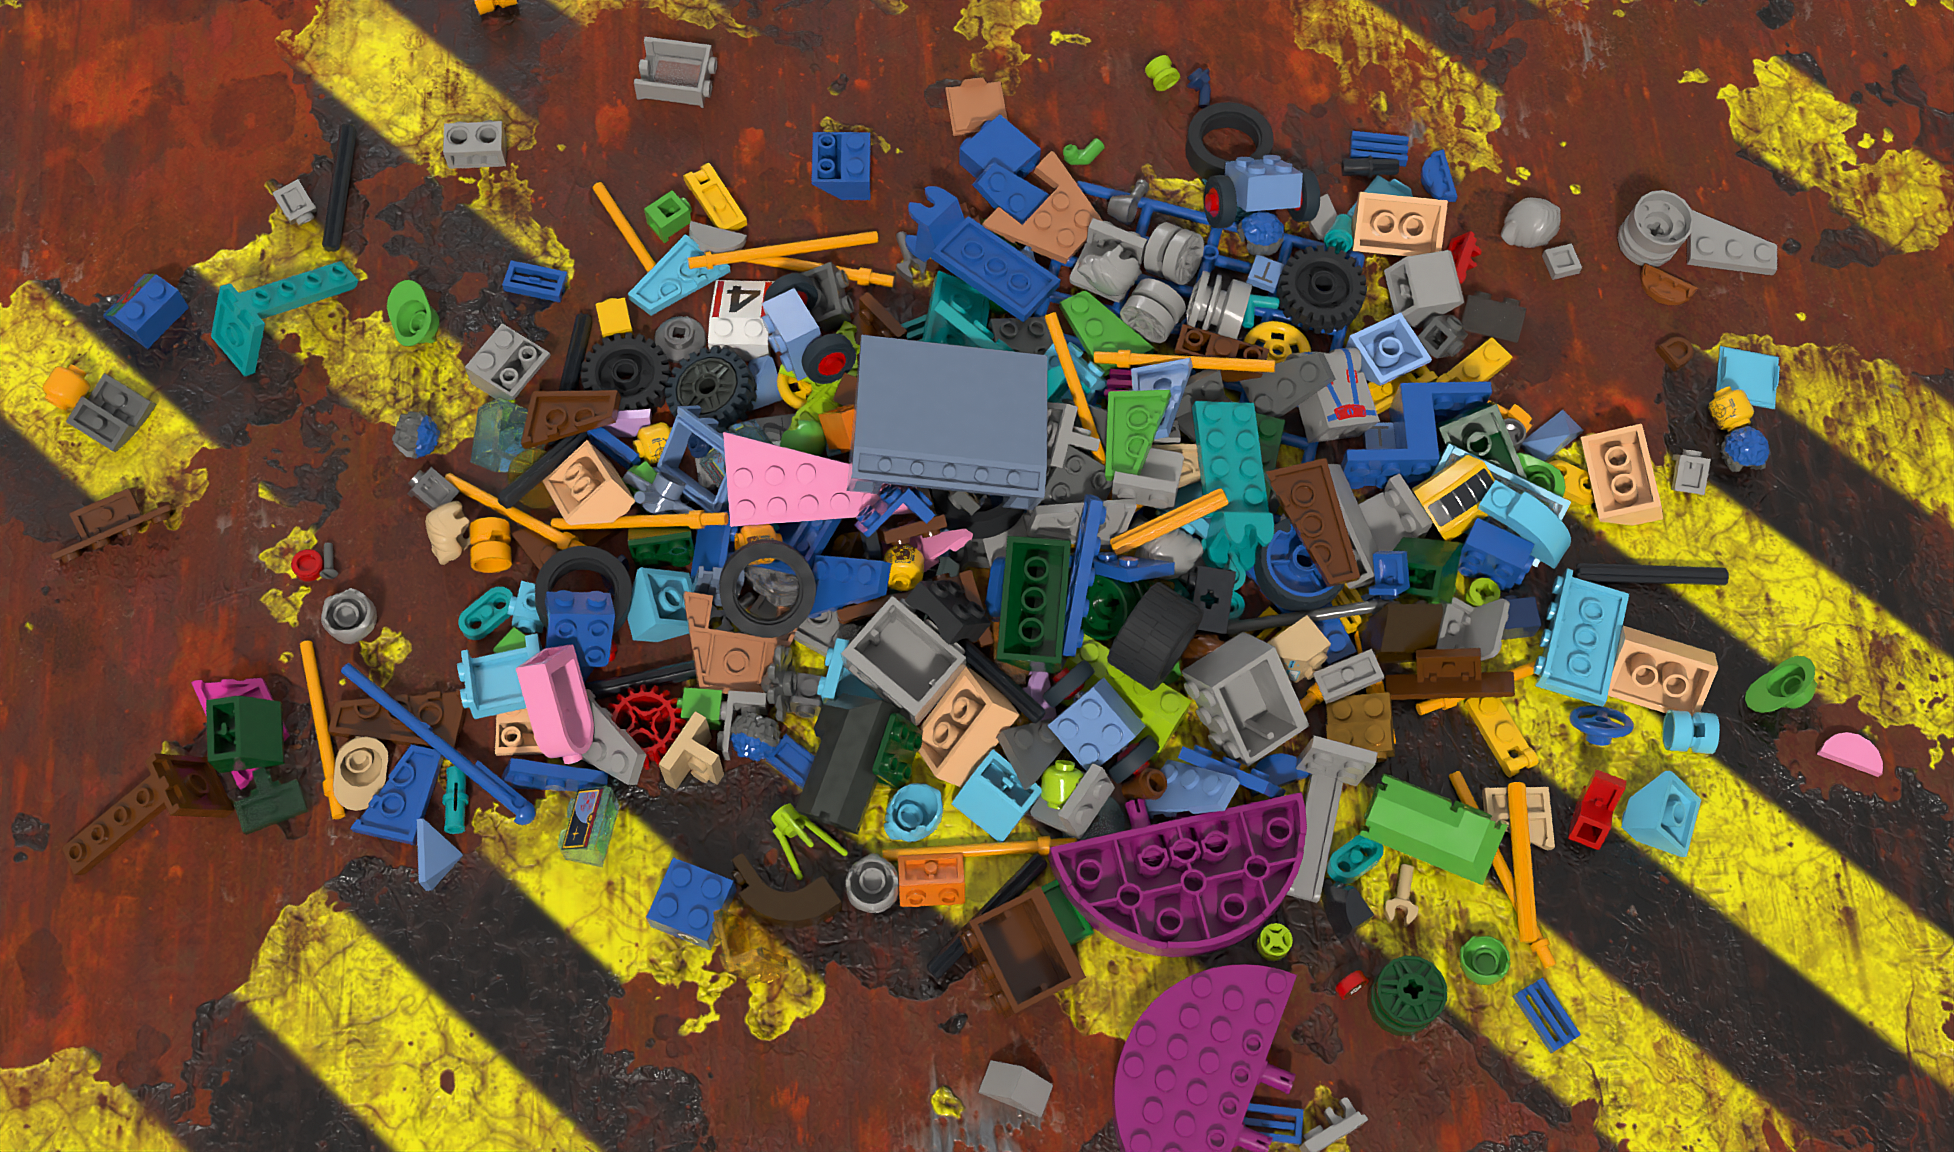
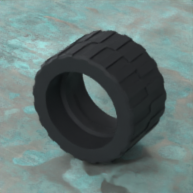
M1155 583L1143 595L1120 629L1107 656L1108 663L1149 690H1155L1169 675L1188 647L1203 619L1204 610L1163 583Z

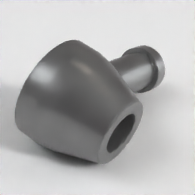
M1138 180L1130 195L1112 196L1108 204V214L1117 221L1130 225L1135 218L1139 201L1149 190V184L1145 180Z

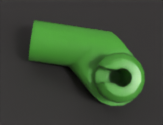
M1097 138L1085 149H1078L1076 145L1072 146V144H1069L1063 149L1064 160L1070 165H1088L1104 150V144Z

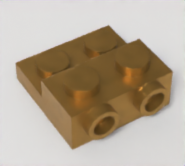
M1389 692L1345 696L1326 704L1327 739L1378 752L1376 763L1387 761V757H1395L1391 695Z

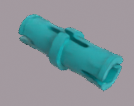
M451 766L446 769V794L442 797V803L445 805L444 831L450 834H459L465 832V806L469 803V796L466 794V774L456 766ZM455 789L458 790V793H457V810H456V811H454V790H455Z

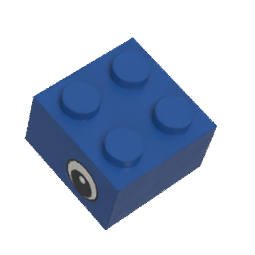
M673 857L646 919L652 928L711 950L737 890L734 881Z

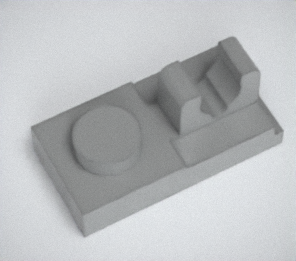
M1372 649L1313 673L1326 704L1378 683L1385 678Z
M1343 1098L1339 1103L1344 1110V1118L1335 1115L1331 1107H1328L1324 1111V1116L1329 1122L1330 1127L1323 1130L1321 1125L1303 1135L1306 1142L1299 1149L1301 1152H1319L1368 1121V1118L1365 1114L1361 1115L1359 1111L1356 1112L1348 1098Z

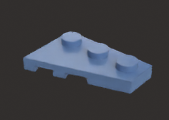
M1191 357L1131 369L1133 391H1171V398L1154 440L1169 437L1193 367Z
M1167 759L1160 770L1167 780L1166 791L1159 799L1145 800L1149 819H1153V816L1156 814H1164L1166 817L1176 816L1177 812L1190 811L1192 814L1225 811L1240 782L1231 775Z

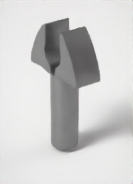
M902 231L896 234V240L904 261L903 263L896 264V271L903 279L913 283V277L910 272L912 265L920 271L921 279L924 280L927 272V261H921L907 249L905 245L907 233Z
M748 592L738 601L743 609L746 610L756 602V598L751 592ZM712 605L709 626L715 621H722L721 626L715 630L735 632L731 626L732 622L727 617L725 611L717 610Z

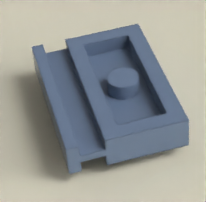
M699 566L691 592L713 595V604L722 606L719 594V580L723 568L713 567L712 571H704V566ZM742 570L736 582L737 599L744 584L745 570Z

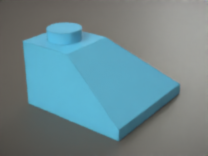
M643 567L637 570L631 591V607L627 617L633 640L660 642L689 634L683 599L684 591L691 592L692 589L689 573Z
M1664 771L1629 798L1626 811H1624L1622 816L1621 828L1637 842L1679 857H1687L1701 799L1672 771Z

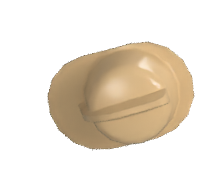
M356 736L355 739L345 743L338 751L334 769L333 791L338 803L346 809L355 811L367 809L370 800L375 794L378 795L385 785L388 751L384 744L376 738Z

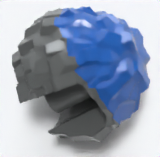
M1255 211L1253 214L1244 217L1237 228L1241 242L1247 239V251L1251 255H1255V257L1256 255L1269 256L1276 253L1284 241V225L1277 216L1266 211Z
M409 411L408 414L402 413L400 415L392 441H394L393 444L406 457L417 459L434 451L439 440L440 431L436 423L424 411Z
M1750 426L1733 429L1730 434L1725 436V441L1722 443L1720 450L1722 453L1721 458L1724 459V462L1732 472L1740 471L1743 466L1762 470L1766 468V462L1770 455L1767 439L1759 430Z
M744 711L740 716L736 717L731 725L730 740L739 757H746L758 762L773 753L780 744L781 731L778 722L771 718H763L759 714Z

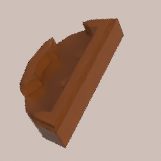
M1645 263L1642 267L1640 274L1642 288L1650 298L1658 303L1668 306L1683 304L1689 301L1698 289Z

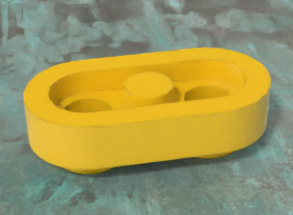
M1554 460L1549 463L1559 469L1564 475L1566 488L1563 497L1581 505H1591L1595 502L1593 490L1586 489L1583 484L1591 486L1589 472L1562 460Z

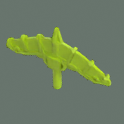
M844 321L836 334L847 337L855 348L856 361L847 374L857 377V354L860 351V345L856 344L854 338L857 328L850 322ZM781 364L780 374L796 378L792 371L787 373L783 364ZM808 377L801 379L811 383L812 392L807 398V403L797 410L795 416L792 417V423L788 430H796L799 426L797 422L799 420H816L820 423L818 414L842 406L833 401L841 379L828 384L815 383Z

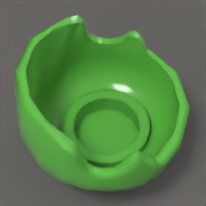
M816 420L797 421L799 426L796 430H786L783 433L780 442L781 447L821 456L826 449L827 441L823 428Z
M1472 936L1460 948V968L1469 980L1478 985L1495 984L1509 971L1511 965L1509 951L1500 940L1491 936Z

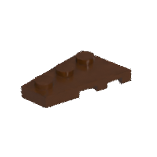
M617 390L532 391L520 444L524 449H529L616 423L621 395Z
M551 520L544 522L545 524L551 526ZM528 528L511 533L515 542L538 571H540L550 557L562 551L557 547V543ZM623 528L559 531L562 533L569 532L578 537L579 542L598 548L623 531Z

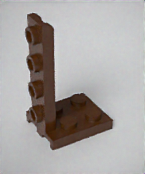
M972 570L959 573V575L950 577V573H944L931 578L932 581L952 580L962 587L964 590L963 595L970 602L973 601L983 608ZM887 590L886 595L871 601L843 606L842 609L836 611L837 619L841 624H848L875 616L891 596L900 601L902 598L906 599L912 590L892 595ZM989 627L977 642H972L980 651L988 649L993 644Z
M154 753L146 759L145 762L151 775L62 847L73 874L83 875L89 872L166 808L170 816L226 818L234 812L214 767L208 762V757Z

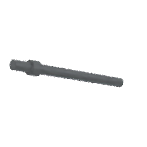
M1377 599L1239 620L1238 617L1228 620L1227 633L1223 635H1228L1230 638L1242 632L1289 626L1295 624L1306 615L1315 622L1379 612L1389 600Z

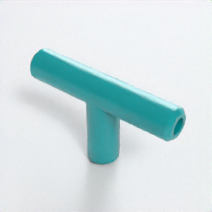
M1250 294L1242 326L1245 328L1254 326L1255 307L1277 309L1279 307V298Z

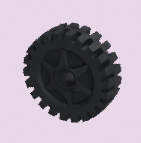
M1317 245L1315 251L1312 246L1306 247L1304 252L1299 250L1295 253L1294 257L1291 256L1280 274L1276 292L1277 298H1279L1280 309L1285 308L1283 314L1287 319L1291 316L1293 317L1292 324L1297 326L1299 323H1302V330L1308 332L1309 328L1312 327L1314 328L1313 333L1320 334L1322 329H1324L1325 334L1332 333L1334 328L1338 332L1345 325L1348 326L1352 323L1364 303L1367 286H1365V275H1361L1363 269L1360 265L1355 267L1356 260L1352 256L1348 260L1345 259L1346 252L1341 250L1338 255L1335 254V247L1329 246L1328 250L1324 251V245ZM1317 288H1323L1326 292L1320 291Z
M626 332L625 338H621L620 333L613 334L614 340L610 341L607 336L602 339L603 345L600 346L596 343L592 346L593 353L588 351L585 356L586 362L583 361L581 380L584 391L617 390L621 395L618 411L651 409V414L653 415L657 412V406L662 408L665 404L664 398H667L665 388L669 387L667 384L668 377L672 376L666 354H664L663 349L659 345L656 346L655 341L650 338L646 341L644 335L641 334L634 338L633 333ZM625 375H632L628 380L621 379Z

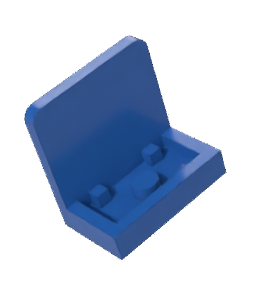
M888 484L879 493L880 499L873 506L867 505L860 511L856 517L858 521L855 526L866 537H869L903 503L919 519L927 524L935 516L929 509L933 503L915 487L910 490L907 486Z
M561 590L558 592H546L545 605L548 616V628L545 649L573 644L579 667L606 666L609 663L615 620L611 594L600 591L570 592Z

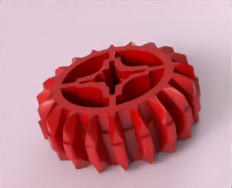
M642 684L639 693H635L634 689L629 687L628 697L625 698L622 694H618L619 704L609 703L608 708L612 712L611 719L621 729L624 719L629 715L632 723L626 729V732L638 745L641 743L652 745L651 747L641 748L646 753L643 764L645 770L650 769V762L655 761L659 767L661 758L665 756L687 724L685 719L678 717L681 715L682 708H676L678 698L670 699L671 693L668 690L660 694L659 687L656 685L652 687L650 692H647L646 686ZM642 707H654L650 711H641L638 709ZM670 717L669 731L662 739L658 731L664 725V720ZM638 720L645 724V726H650L652 734L643 727L640 728Z

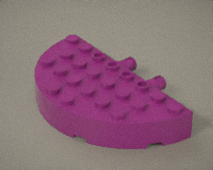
M1302 792L1227 808L1225 811L1194 814L1195 816L1151 825L1145 799H1137L1138 803L1136 805L1134 800L1125 804L1132 826L1131 830L1050 847L1048 860L1061 891L1089 924L1101 934L1122 946L1155 956L1192 957L1205 955L1225 949L1251 935L1273 915L1284 900L1298 874L1304 855L1305 835L1307 833L1306 809Z
M1248 964L1227 965L1211 968L1189 976L1156 998L1132 1028L1115 1069L1112 1086V1119L1120 1152H1231L1236 1146L1251 1152H1268L1273 1137H1268L1245 1127L1243 1119L1256 1084L1259 1085L1262 1082L1285 1092V1094H1289L1292 1088V1081L1294 1082L1296 1074L1269 1064L1266 1057L1297 975L1267 966Z

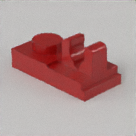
M1472 231L1452 238L1447 249L1452 252L1460 285L1467 276L1466 271L1477 266V263L1471 257L1479 256L1482 252L1475 245L1477 238L1474 237L1475 234Z

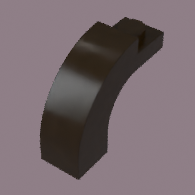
M743 852L732 859L735 869L731 872L733 878L741 889L747 886L746 889L739 893L741 902L753 915L768 924L790 929L805 928L824 922L842 910L841 900L823 875L803 889L794 892H781L770 888L761 880Z

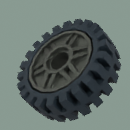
M711 347V352L707 348L700 349L699 356L692 352L689 354L691 360L688 362L683 358L679 362L682 368L674 367L672 374L675 378L668 377L667 384L669 387L665 388L666 403L675 419L678 414V406L698 405L702 408L698 418H713L719 422L716 431L718 430L720 433L728 431V426H731L733 430L739 427L736 421L740 419L744 422L748 418L745 411L752 412L754 406L751 401L756 402L757 394L755 393L757 384L746 363L735 352L731 353L726 348L720 350L718 347Z

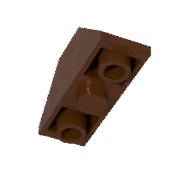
M1183 324L1174 352L1180 356L1267 360L1270 349ZM1192 368V369L1195 370L1197 373H1199V372L1205 370V369ZM1220 370L1222 381L1227 383L1261 378L1263 372Z

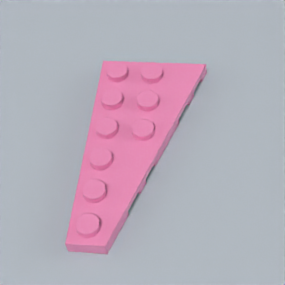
M723 432L730 527L857 517L863 508L867 505L873 506L880 499L879 493L888 485L882 484L878 494L846 491L848 463ZM903 503L893 514L913 512Z

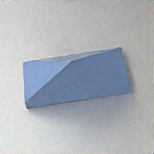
M767 355L751 359L748 367L757 384V390H755L757 394L756 402L751 401L754 406L753 410L783 400L777 388L778 374L773 358Z
M1562 410L1528 436L1520 447L1528 455L1546 462L1582 434L1584 430Z
M417 819L419 883L425 891H429L435 888L463 854L427 821Z

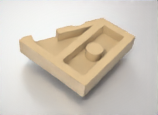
M1507 787L1484 788L1482 790L1484 812L1491 814L1490 820L1495 821L1496 824L1498 819L1505 821L1508 825L1505 831L1511 834ZM1526 787L1530 843L1545 850H1552L1555 848L1549 787Z

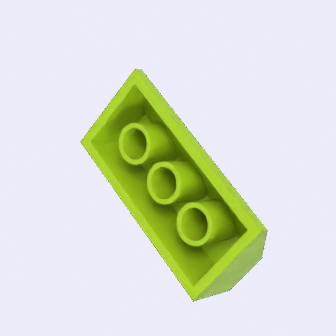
M1084 634L1081 648L1076 649L1075 657H1068L1062 670L1065 667L1071 670L1084 659L1093 667L1094 674L1085 681V686L1080 692H1087L1104 677L1145 725L1142 731L1128 744L1138 743L1144 737L1152 736L1160 746L1159 750L1149 759L1155 763L1188 714L1192 701L1164 683H1161L1158 688L1152 691L1108 663L1107 656L1110 649ZM1075 696L1070 700H1063L1061 704L1068 708L1074 703L1073 698Z

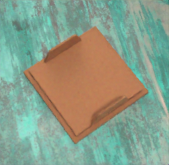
M983 77L963 80L960 86L945 88L953 136L976 134L984 123L994 120L999 114L1008 121L1001 81L987 83Z

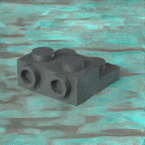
M832 262L801 273L806 275L817 289L818 299L810 314L819 328L826 332L842 326L844 321L852 322L850 313L854 312V305L851 298L845 293L844 288L849 286V281L843 270H839Z

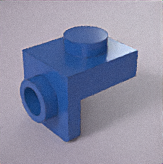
M1377 551L1373 553L1375 585L1368 588L1369 595H1380V599L1383 600L1398 598L1400 593L1410 588L1407 551Z

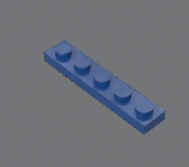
M1085 494L1066 598L1062 655L1075 657L1076 649L1081 648L1083 643L1084 631L1080 627L1082 617L1086 618L1089 611V599L1086 598L1088 586L1092 587L1095 578V568H1092L1093 557L1098 556L1100 551L1101 538L1097 537L1099 524L1103 525L1106 518V506H1103L1104 501L1094 495Z

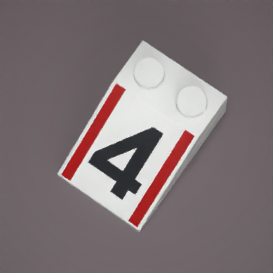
M716 280L709 319V352H711V347H718L720 350L726 348L731 353L735 352L743 361L771 355V345L768 336L772 334L767 332L761 317L765 316L762 306L765 293L774 281Z

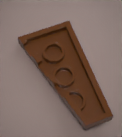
M1323 458L1266 471L1264 477L1327 587L1359 580L1361 578L1327 459Z
M456 689V692L441 693V691L427 692V695L408 696V694L396 695L393 698L421 722L430 725L435 735L445 740L457 750L466 708L462 704L460 689ZM373 698L335 702L328 729L331 736L353 739L356 736L376 738L383 743L411 746L412 744L434 749Z

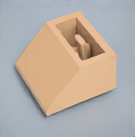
M527 708L497 714L496 756L543 754L537 745Z

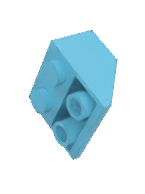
M992 749L951 804L997 842H1003L1040 797L1042 791L1041 787L1036 783L1028 790H1024L1011 763Z

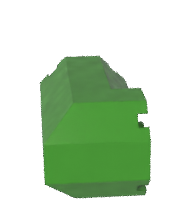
M1383 773L1381 782L1385 784H1377L1364 815V819H1367L1365 825L1368 827L1361 825L1359 835L1483 885L1508 826L1507 823L1498 819L1496 824L1495 821L1490 820L1491 814L1459 801H1455L1454 805L1451 806L1452 802L1449 798Z

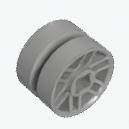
M1168 222L1160 224L1150 236L1145 249V270L1150 274L1165 278L1179 285L1188 283L1197 272L1203 257V237L1198 233Z
M1147 278L1139 282L1132 296L1129 297L1121 309L1120 316L1123 322L1143 339L1162 343L1166 341L1184 314L1186 305L1182 297L1173 288L1161 281Z

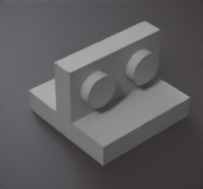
M1047 402V466L1063 468L1068 445L1075 449L1098 451L1100 439L1090 437V430L1073 426L1078 409L1077 406Z

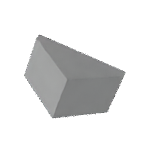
M991 1060L979 1093L1041 1118L1053 1085L1025 1067Z

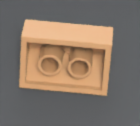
M1359 192L1352 219L1353 246L1350 251L1403 257L1441 251L1448 201Z
M1642 424L1581 437L1599 521L1633 526L1662 520V506Z
M588 440L543 480L561 515L569 525L614 522L619 516L625 515L630 510L631 505L636 502L612 463Z
M1623 626L1608 696L1663 713H1667L1668 710L1688 711L1693 716L1695 712L1701 711L1718 670L1715 653Z
M965 667L919 727L923 730L922 745L918 752L936 778L963 788L971 775L998 744L997 736L1002 730L1009 729L1020 714L999 690L971 668Z

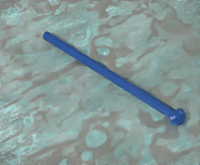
M347 663L341 669V673L514 813L516 815L514 820L516 824L528 825L534 820L536 816L534 805L480 761H477L474 765L445 740L435 735L430 725L421 722L350 663Z

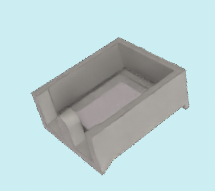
M645 37L646 58L645 60L640 59L639 62L641 79L634 80L637 100L647 98L700 105L701 108H704L706 97L710 98L712 92L711 74H715L717 70V57H713L712 46Z

